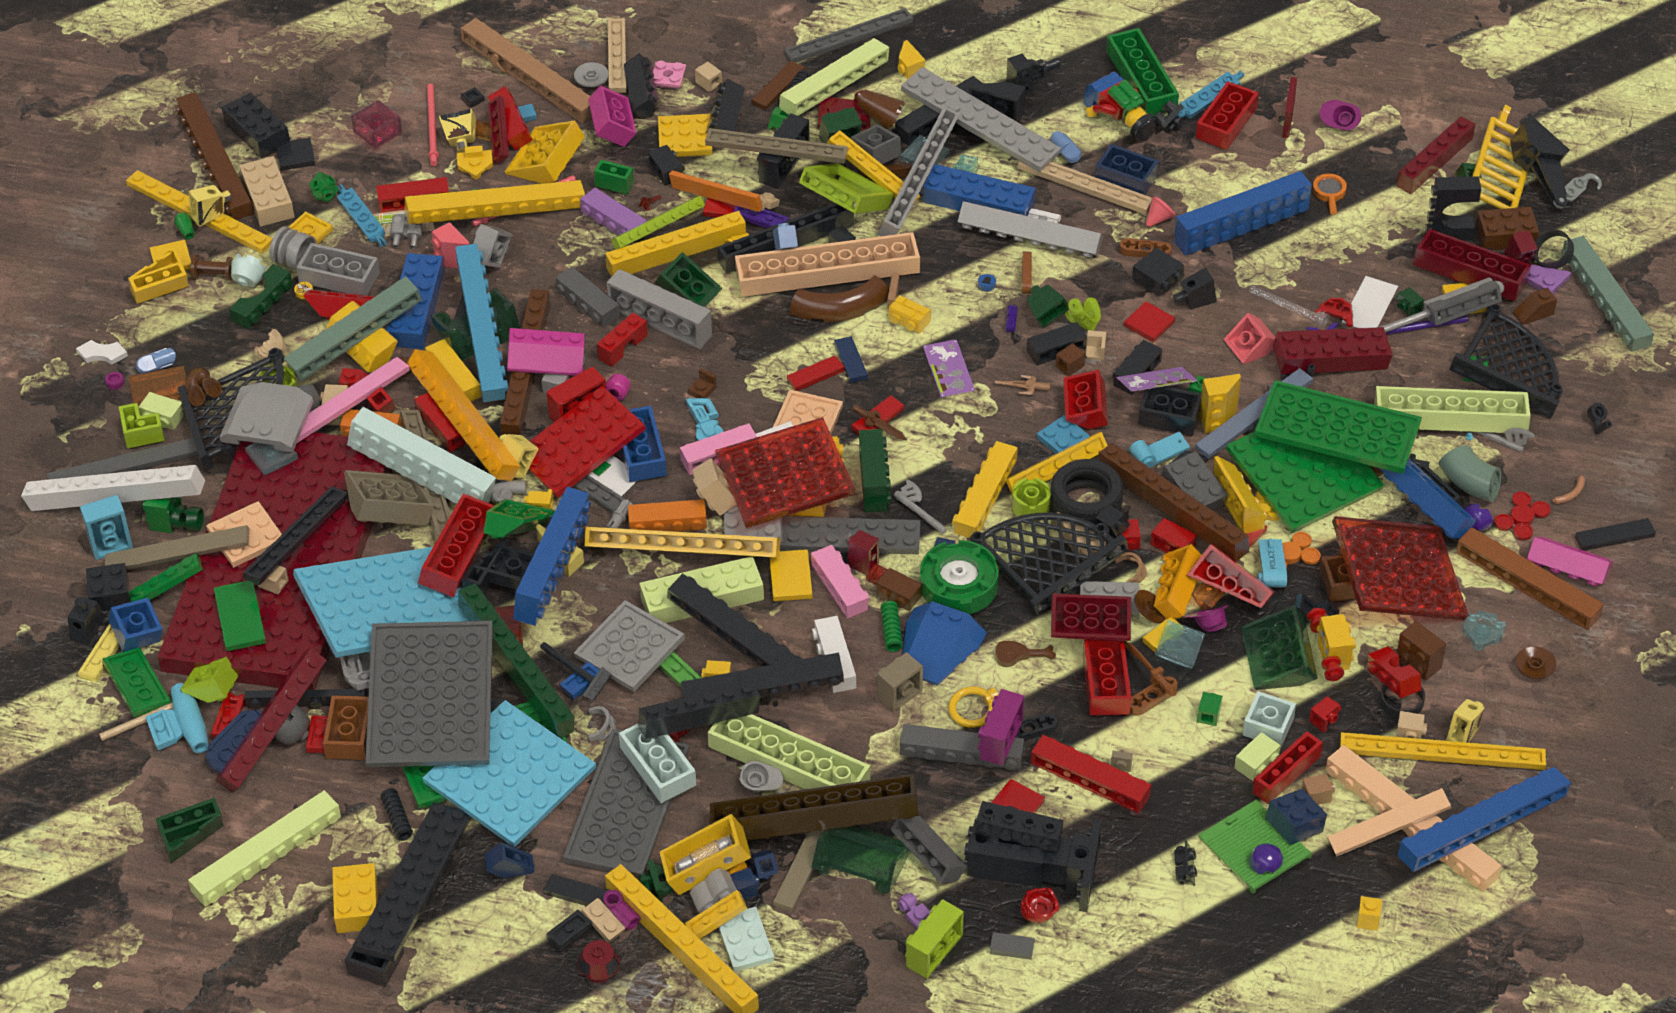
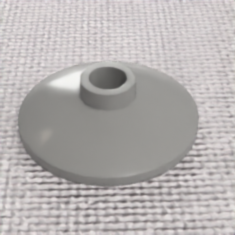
M594 62L582 64L574 72L575 81L584 87L600 86L607 81L609 76L608 70L604 65Z

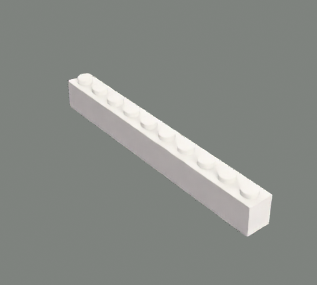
M196 465L30 481L26 483L21 497L31 511L79 507L114 495H118L120 502L200 495L205 479Z

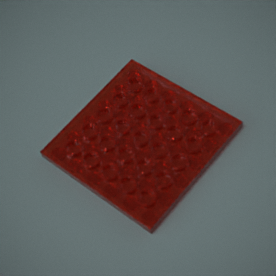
M823 417L715 450L717 460L724 472L725 479L728 482L729 489L746 528L856 494V489Z
M1340 516L1333 518V527L1359 611L1466 621L1469 614L1439 527Z

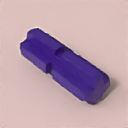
M1016 305L1008 306L1006 318L1007 332L1013 333L1016 329Z

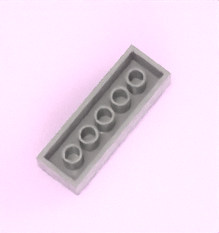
M620 269L607 282L608 296L619 304L621 314L629 316L631 313H635L647 320V326L698 349H701L711 338V310L695 304L690 300L684 299L675 293L664 290Z

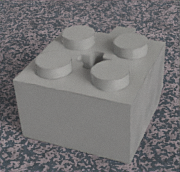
M480 224L476 230L473 244H477L478 251L482 250L483 261H481V264L500 268L504 255L508 252V244L513 234L498 227Z

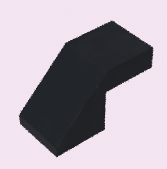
M1303 593L1296 597L1294 611L1306 622H1309L1307 614L1314 608L1324 609L1327 616L1339 615L1340 610L1328 599L1314 604Z

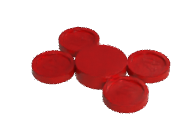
M1519 491L1512 496V503L1515 507L1511 511V516L1508 514L1497 515L1494 525L1499 530L1507 531L1515 524L1514 536L1519 540H1528L1533 535V529L1530 525L1533 523L1534 516L1539 518L1547 517L1550 514L1551 507L1544 501H1536L1529 507L1532 500L1531 496L1526 492Z

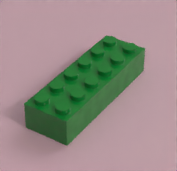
M1139 28L1107 36L1106 51L1121 77L1127 80L1133 88H1136L1142 96L1144 103L1139 105V107L1147 114H1152L1153 116L1159 111L1165 113L1162 107L1169 100L1178 105V91Z

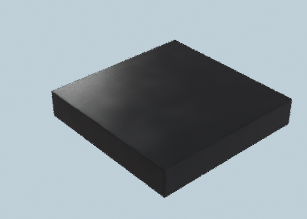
M311 138L291 140L277 148L281 171L315 165Z

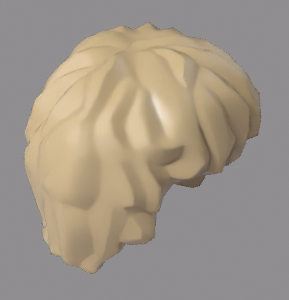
M272 329L268 333L269 340L263 342V346H255L254 352L258 360L268 357V353L272 348L281 349L283 354H285L287 350L286 342L276 329Z

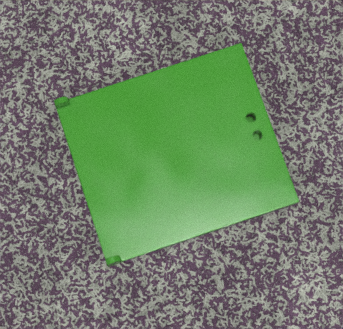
M1257 800L1199 834V838L1249 886L1252 894L1255 893L1256 889L1304 859H1310L1312 854L1300 841L1290 845L1265 819L1267 810ZM1264 843L1277 846L1283 855L1282 866L1274 873L1266 871L1263 874H1258L1251 868L1249 860L1256 846Z

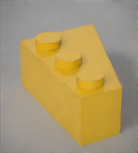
M174 247L163 257L159 256L153 264L145 266L128 278L130 290L136 304L188 287L187 274Z

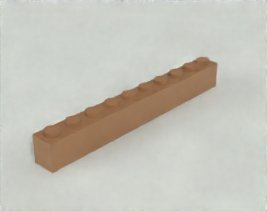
M477 18L461 28L463 42L491 61L492 55L497 54L499 56L498 63L505 71L582 124L592 117L588 100L591 96L574 86L569 80L561 77L557 72L548 68L544 63L536 60L532 55L523 51L519 46L510 42L509 39L501 36L496 30L491 29Z

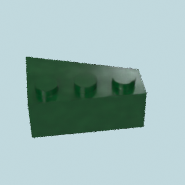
M215 797L155 818L158 832L171 864L223 826L222 815Z

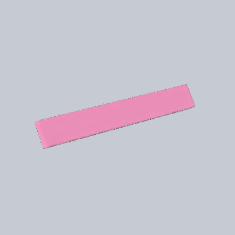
M396 357L310 412L297 443L365 400L367 396L379 387H385L410 371L409 365Z

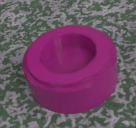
M111 372L105 377L106 386L111 390L120 389L125 383L123 375L119 372Z

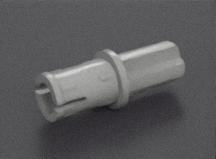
M627 499L623 500L617 510L613 511L612 518L605 528L618 529L621 523L626 521L628 505L633 504Z

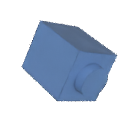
M789 223L778 224V227L773 230L776 250L798 247L795 225L789 226Z

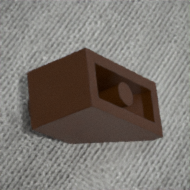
M1548 287L1535 291L1513 311V314L1522 325L1552 316L1555 313L1557 299Z

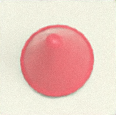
M1155 196L1151 198L1152 201L1146 220L1148 227L1175 218V212L1164 201Z

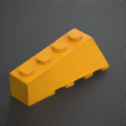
M1192 544L1163 554L1162 559L1165 563L1161 565L1160 570L1163 574L1158 580L1160 587L1156 591L1154 607L1166 619L1169 617L1173 619L1181 618L1186 613V607L1197 585V579L1187 575L1202 556Z

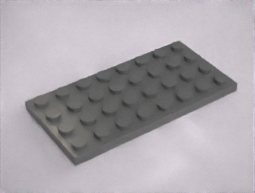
M612 729L565 850L563 862L608 872L622 864L634 877L641 878L640 875L646 872L647 861L651 858L672 798L660 803L621 750L619 733L622 731ZM674 742L687 759L690 745Z

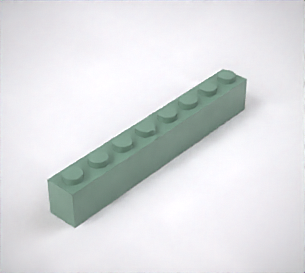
M1584 235L1571 239L1574 244V253L1568 262L1571 270L1576 273L1579 281L1584 284L1588 294L1596 301L1598 308H1601L1606 319L1613 325L1615 332L1622 338L1623 343L1628 346L1631 352L1650 347L1654 336L1653 331ZM1568 240L1564 241L1561 251L1562 257L1567 251Z
M405 276L284 357L287 366L293 370L300 382L422 301L418 289Z

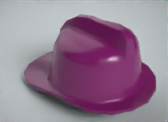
M1339 100L1327 101L1320 109L1321 120L1326 125L1341 130L1354 129L1359 125L1362 117L1361 111L1357 106Z
M1228 605L1212 610L1185 614L1182 617H1194L1200 628L1208 632H1214L1227 626L1224 608Z

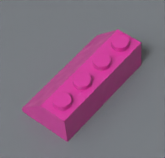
M510 328L507 371L574 376L582 372L584 333Z
M1541 536L1534 537L1527 560L1532 561L1541 568L1545 565L1550 567L1549 570L1561 574V571L1569 573L1568 577L1576 580H1580V577L1587 579V583L1594 586L1605 583L1614 561Z

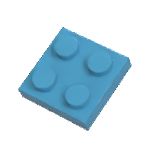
M1065 415L1037 433V439L1055 454L1090 437L1076 424L1067 422Z

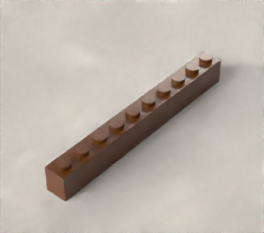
M194 92L176 98L177 105L175 109L177 115H181L183 127L186 126L188 137H192L191 142L193 147L197 148L196 151L199 159H203L202 164L204 169L208 170L209 180L214 181L213 185L221 193L229 191L231 195V201L224 203L226 214L235 220L253 215L251 201L197 93Z
M530 290L522 329L545 331L550 309L549 290ZM512 371L500 422L501 436L504 434L522 435L535 373Z
M1111 443L1099 451V461L1112 467L1121 477L1124 486L1208 544H1215L1235 561L1249 552V535L1123 449Z

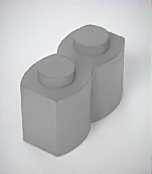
M718 868L711 872L704 881L697 884L690 891V895L697 911L702 913L737 889L729 872Z

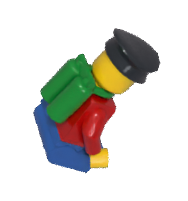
M1113 71L1109 75L1087 85L1083 104L1087 107V117H1095L1097 113H1103L1112 116L1116 120L1124 118L1125 124L1131 129L1130 133L1135 135L1136 140L1140 142L1148 140L1156 129L1157 118H1153L1152 114H1147L1141 107H1138L1144 103L1138 90L1133 88L1127 80L1121 76L1119 77L1116 72Z

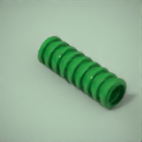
M886 601L880 606L885 649L890 652H896L903 647L898 605L894 601Z

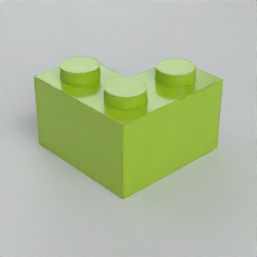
M137 403L118 406L127 448L165 441L159 412L140 416Z

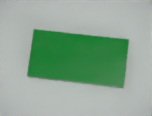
M243 581L214 587L226 651L266 643L254 583Z
M140 647L102 658L104 667L133 717L149 713L171 703L169 696Z

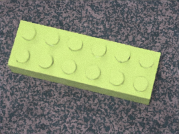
M753 556L683 572L687 577L694 578L701 587L709 589L713 596L724 600L730 608L764 600L763 583ZM682 573L640 583V596L645 612L664 623L692 617L667 599L668 588Z

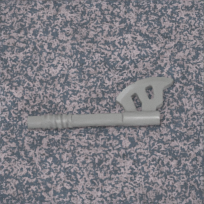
M1522 428L1506 430L1504 432L1506 438L1492 432H1474L1520 453L1524 450L1523 445L1527 444L1528 438L1535 436L1532 432Z
M906 480V485L901 488V492L896 491L894 497L942 534L946 533L947 528L913 503L921 501L922 493L916 484Z

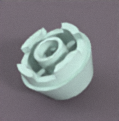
M237 254L235 259L232 260L231 278L242 286L255 287L263 279L262 274L266 271L267 266H262L260 264L261 260L251 255H247L245 258Z

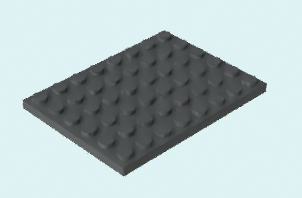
M493 621L372 623L366 767L490 764Z

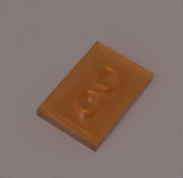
M184 366L129 376L133 403H137L138 406H140L149 392L170 399H179L178 387L185 385L187 390H189Z

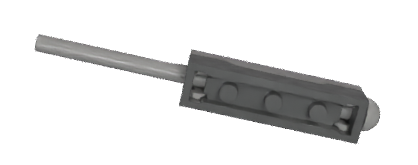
M1491 278L1478 281L1424 301L1425 310L1381 327H1384L1386 333L1427 318L1437 326L1501 302V293L1504 291V285L1500 281H1493Z

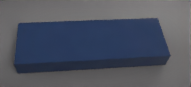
M852 336L834 340L835 348L850 383L868 379L867 371Z

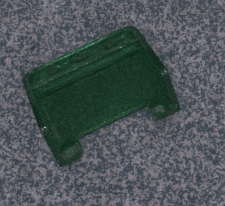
M854 825L848 828H832L823 832L818 837L811 868L817 869L821 874H829L832 869L843 871L876 882L875 890L877 892L889 893L900 875L910 850L901 840Z

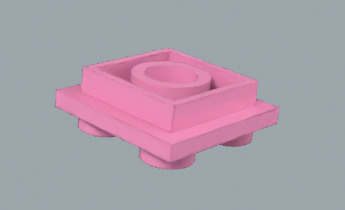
M665 61L655 62L653 79L656 87L681 88L686 64L680 62L667 63Z

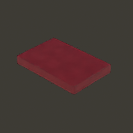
M1297 77L1290 78L1282 138L1290 136Z

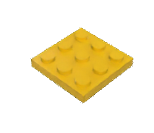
M710 114L658 116L659 147L668 145L671 151H675L677 157L712 155V146L705 145V139L709 130L707 125L710 121Z

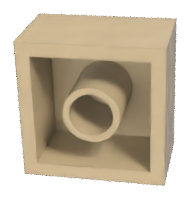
M712 458L692 470L694 475L693 482L698 487L696 492L701 499L705 498L707 500V505L712 511L715 510L721 516L739 504L732 481Z

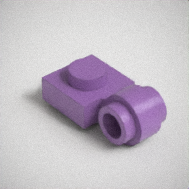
M906 893L899 898L897 905L902 912H908L906 913V919L917 930L920 922L923 919H927L930 911L923 903L916 907L918 903L916 896L913 893Z

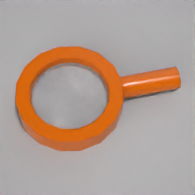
M1321 174L1314 180L1312 191L1318 199L1329 203L1330 214L1335 215L1337 213L1335 201L1345 196L1347 184L1342 177L1336 174Z

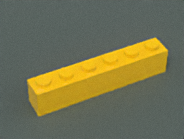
M996 441L993 448H989L987 460H983L980 473L975 475L973 486L969 487L966 500L961 502L959 513L953 517L954 534L970 538L974 532L981 531L1006 482L1005 479L1009 477L1017 461L1018 447Z

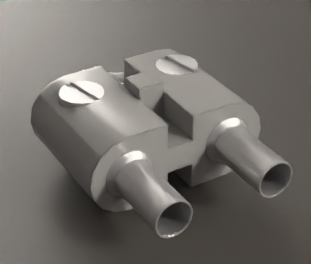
M405 212L393 215L390 236L393 238V247L398 248L400 239L408 237L411 240L410 247L416 249L417 240L421 239L423 223L408 225Z

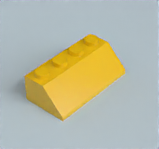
M354 301L348 303L331 316L326 329L360 306ZM382 327L347 350L346 353L367 372H374L389 362L398 341Z
M1214 457L1213 475L1228 494L1225 506L1239 529L1246 534L1265 529L1266 512L1260 508L1257 497L1253 496L1249 484L1245 483L1242 472H1239L1234 464L1221 457Z

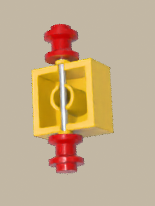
M1314 608L1307 614V619L1311 623V631L1318 633L1317 643L1323 660L1321 666L1323 670H1326L1324 672L1325 679L1335 682L1344 676V670H1350L1351 661L1354 660L1353 649L1356 648L1355 638L1350 635V622H1346L1344 614L1327 616L1324 609Z

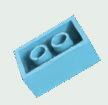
M118 495L80 506L89 544L96 560L104 558L108 553L133 548L125 513Z

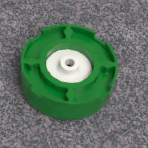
M959 540V544L946 545V542L936 545L926 553L920 566V583H922L924 599L928 603L935 602L968 614L981 611L994 600L998 591L999 570L995 557L988 549L971 541Z

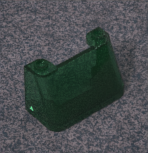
M493 288L486 293H490L491 304H489V308L493 307L494 311L492 322H496L497 333H494V335L499 337V343L502 344L509 341L510 328L520 329L514 304L497 288ZM439 311L430 315L432 323L441 338L447 341L461 360L474 356L467 314L453 320L445 311Z

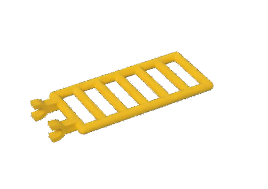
M1504 105L1503 110L1499 112L1498 119L1495 117L1490 118L1473 172V176L1480 177V174L1483 173L1515 189L1513 195L1479 178L1481 187L1512 202L1511 206H1508L1481 192L1480 200L1497 209L1518 208L1528 173L1523 169L1520 171L1487 154L1488 149L1513 161L1511 152L1490 142L1493 137L1511 147L1510 138L1494 130L1495 125L1513 135L1518 130L1506 123L1511 107ZM1484 161L1518 177V182L1483 166Z

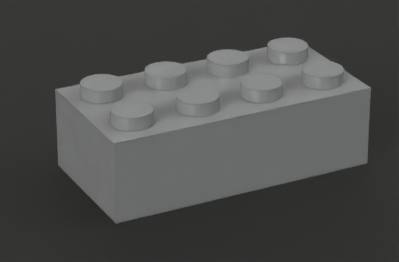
M310 243L296 267L299 283L309 282L312 286L366 296L380 274L377 257Z

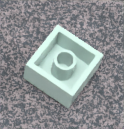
M1258 691L1244 720L1243 736L1255 739L1262 732L1280 744L1281 748L1294 720L1296 703Z

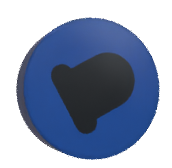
M990 274L981 275L978 278L979 289L982 291H992L996 287V278Z

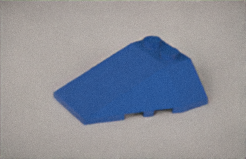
M929 602L915 607L906 622L903 654L907 652L923 666V681L938 686L954 671L956 666L960 663L963 664L972 652H976L980 648L987 632L968 613L935 602Z

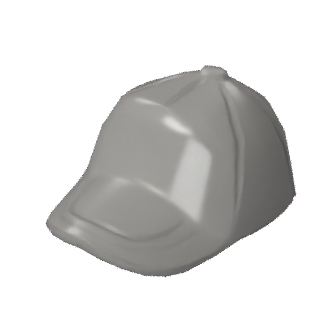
M750 761L742 767L740 782L744 788L751 792L759 793L762 791L778 790L783 784V775L779 769L758 761Z

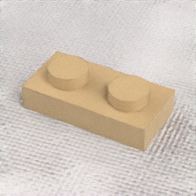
M599 898L582 909V913L592 921V926L608 943L625 931V927Z

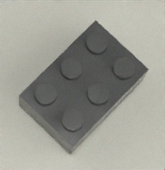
M1197 451L1164 466L1161 476L1212 511L1224 506L1228 494Z

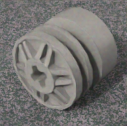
M283 226L275 233L272 239L269 253L270 259L275 263L287 265L289 268L297 270L296 267L310 243L316 244V240L311 235Z

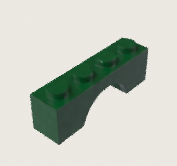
M272 264L262 274L264 291L255 297L239 298L229 308L231 322L250 329L291 288V272Z

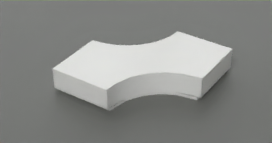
M90 340L76 348L77 353L86 363L106 361L113 365L128 356L127 351L118 342L98 344Z

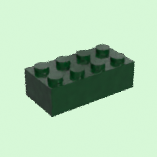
M882 429L859 430V458L864 512L887 511V503H891V494L887 492L891 491V481L889 477H886L890 476L889 465L885 463L888 462V451L884 449L887 448L886 436H882Z

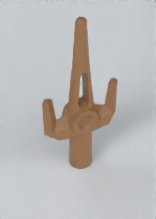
M1021 375L1022 378L1029 379L1027 381H995L996 384L1028 390L1019 391V394L1033 395L1035 390L1050 391V383L1036 382L1035 376Z

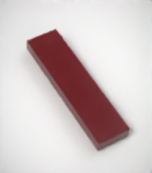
M498 96L488 103L493 163L500 164L509 157L504 97Z

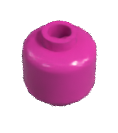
M622 374L611 375L606 382V390L618 401L623 400L631 388L629 379Z

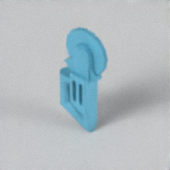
M710 398L686 399V404L697 423L696 438L698 441L723 432V429L718 425V421L714 420L719 417V414ZM703 406L707 407L709 413L706 412Z

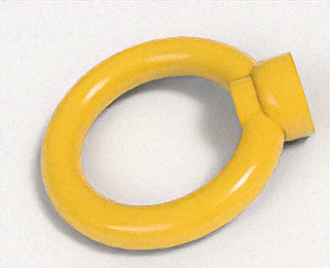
M970 686L958 690L949 701L948 710L951 718L957 724L967 728H977L985 725L986 714L977 720H967L958 714L956 706L962 697L976 694L983 697L988 705V711H991L993 708V698L995 695H999L996 689L992 687L986 690L981 687Z

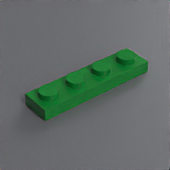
M196 553L186 557L180 563L169 567L166 571L152 577L140 586H136L133 590L129 591L131 602L144 598L151 600L203 570L200 557Z

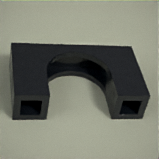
M1479 176L1435 177V183L1431 186L1432 198H1429L1430 211H1427L1428 224H1425V234L1429 229L1463 241H1473L1475 230L1473 216H1451L1444 214L1443 211L1455 203L1479 202L1481 195Z

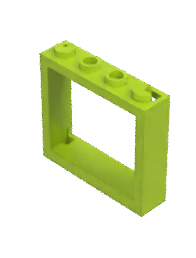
M839 163L806 166L799 181L805 187L855 214L888 210L894 195L893 192ZM836 174L840 175L839 180L835 178Z

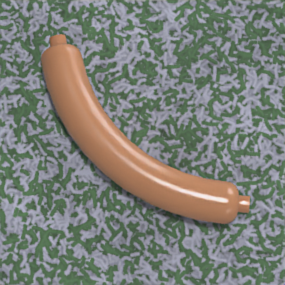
M1580 475L1575 488L1571 492L1552 499V502L1562 504L1577 497L1584 487L1585 478Z

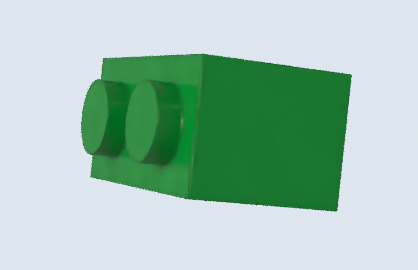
M600 160L594 170L595 186L628 195L634 185L633 168Z

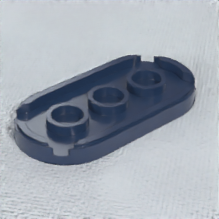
M242 711L210 742L206 750V762L211 770L217 774L220 773L262 711Z

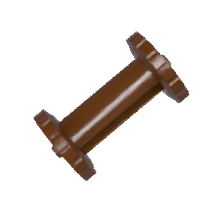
M193 255L191 260V276L193 279H197L199 273L225 275L226 280L231 281L233 257H227L226 262L200 261L199 255Z

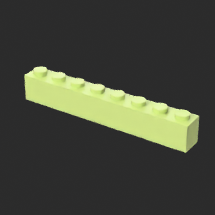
M873 38L786 92H783L780 95L779 109L789 115L791 113L799 116L886 63L889 56V47Z
M325 790L188 879L191 892L205 907L216 902L220 897L233 891L238 885L251 879L262 869L269 867L277 859L284 857L292 849L301 846L306 840L319 834L321 830L330 824H334L341 818L339 805Z

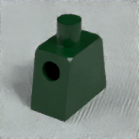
M1035 285L1031 288L1030 293L1032 295L1028 297L1027 301L1043 329L1069 310L1066 299L1050 285H1044L1042 288Z

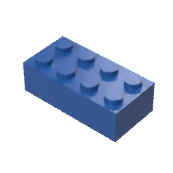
M652 406L628 409L646 427L642 433L621 448L629 482L667 476L666 459Z

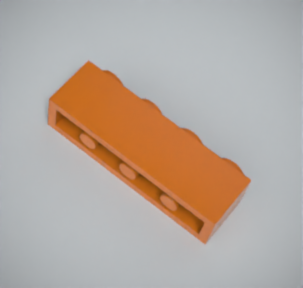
M705 499L628 505L630 529L669 532L707 529Z

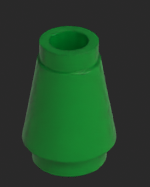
M185 212L177 214L174 218L175 226L185 239H192L195 233L191 216Z

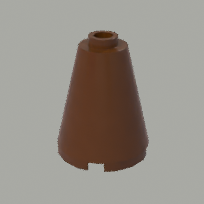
M866 89L864 92L860 91L855 99L858 101L856 105L878 125L889 131V126L893 127L903 107L900 105L904 106L906 103L903 100Z

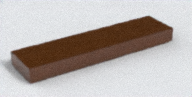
M790 61L752 99V104L767 110L785 91L798 71H805V67Z

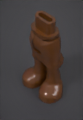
M196 367L187 373L188 399L192 405L201 406L205 402V394L201 386H203L205 392L210 397L215 398L221 395L222 386L220 382L210 378L208 370L203 367Z

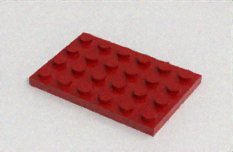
M601 385L530 440L538 448V451L528 470L544 486L552 489L553 494L558 498L565 492L567 487L571 488L642 433L646 427Z

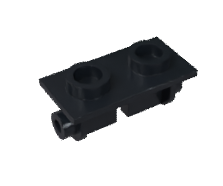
M1185 840V847L1177 846L1174 850L1175 865L1177 866L1175 867V878L1180 885L1191 881L1192 885L1195 886V877H1197V869L1194 865V860L1197 858L1196 851Z

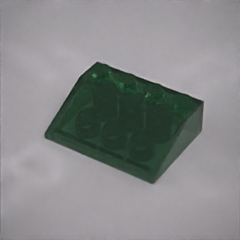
M1296 605L1241 626L1255 690L1301 686L1318 679L1305 618Z

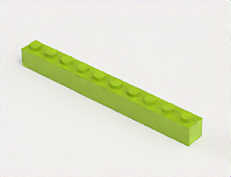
M701 195L612 238L611 242L614 249L622 248L705 206Z

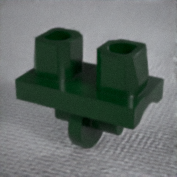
M653 860L647 861L649 868L648 876L646 873H642L638 881L650 892L652 888L655 897L660 902H663V896L673 893V888L667 883V880L659 881L660 878L666 877L663 864L655 865Z

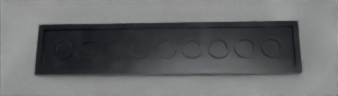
M433 802L354 945L355 952L395 962L472 818L461 809Z

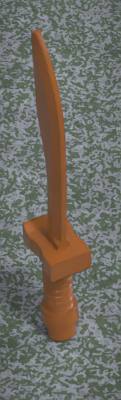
M1124 641L1125 648L1149 669L1151 674L1150 682L1152 684L1158 682L1168 695L1175 696L1177 690L1163 677L1164 670L1162 667L1154 669L1130 642Z

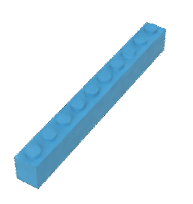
M477 244L456 246V260L483 402L505 399V392L508 391L507 380H503V377H505L504 365L500 366V362H503L501 351L497 350V347H500L499 337L494 335V333H497L496 322H492V318H494L493 307L489 308L491 296L490 293H486L489 287L488 280L483 277L486 275L485 265H481V261H483L482 250L478 251Z

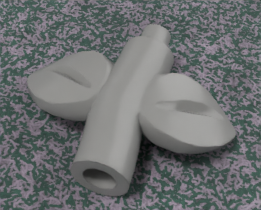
M496 479L491 497L493 500L500 502L503 499L513 500V494H526L525 481Z

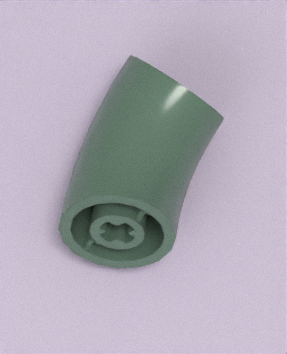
M1470 446L1457 447L1446 453L1439 460V467L1459 489L1492 503L1496 499L1501 485V469L1480 459Z

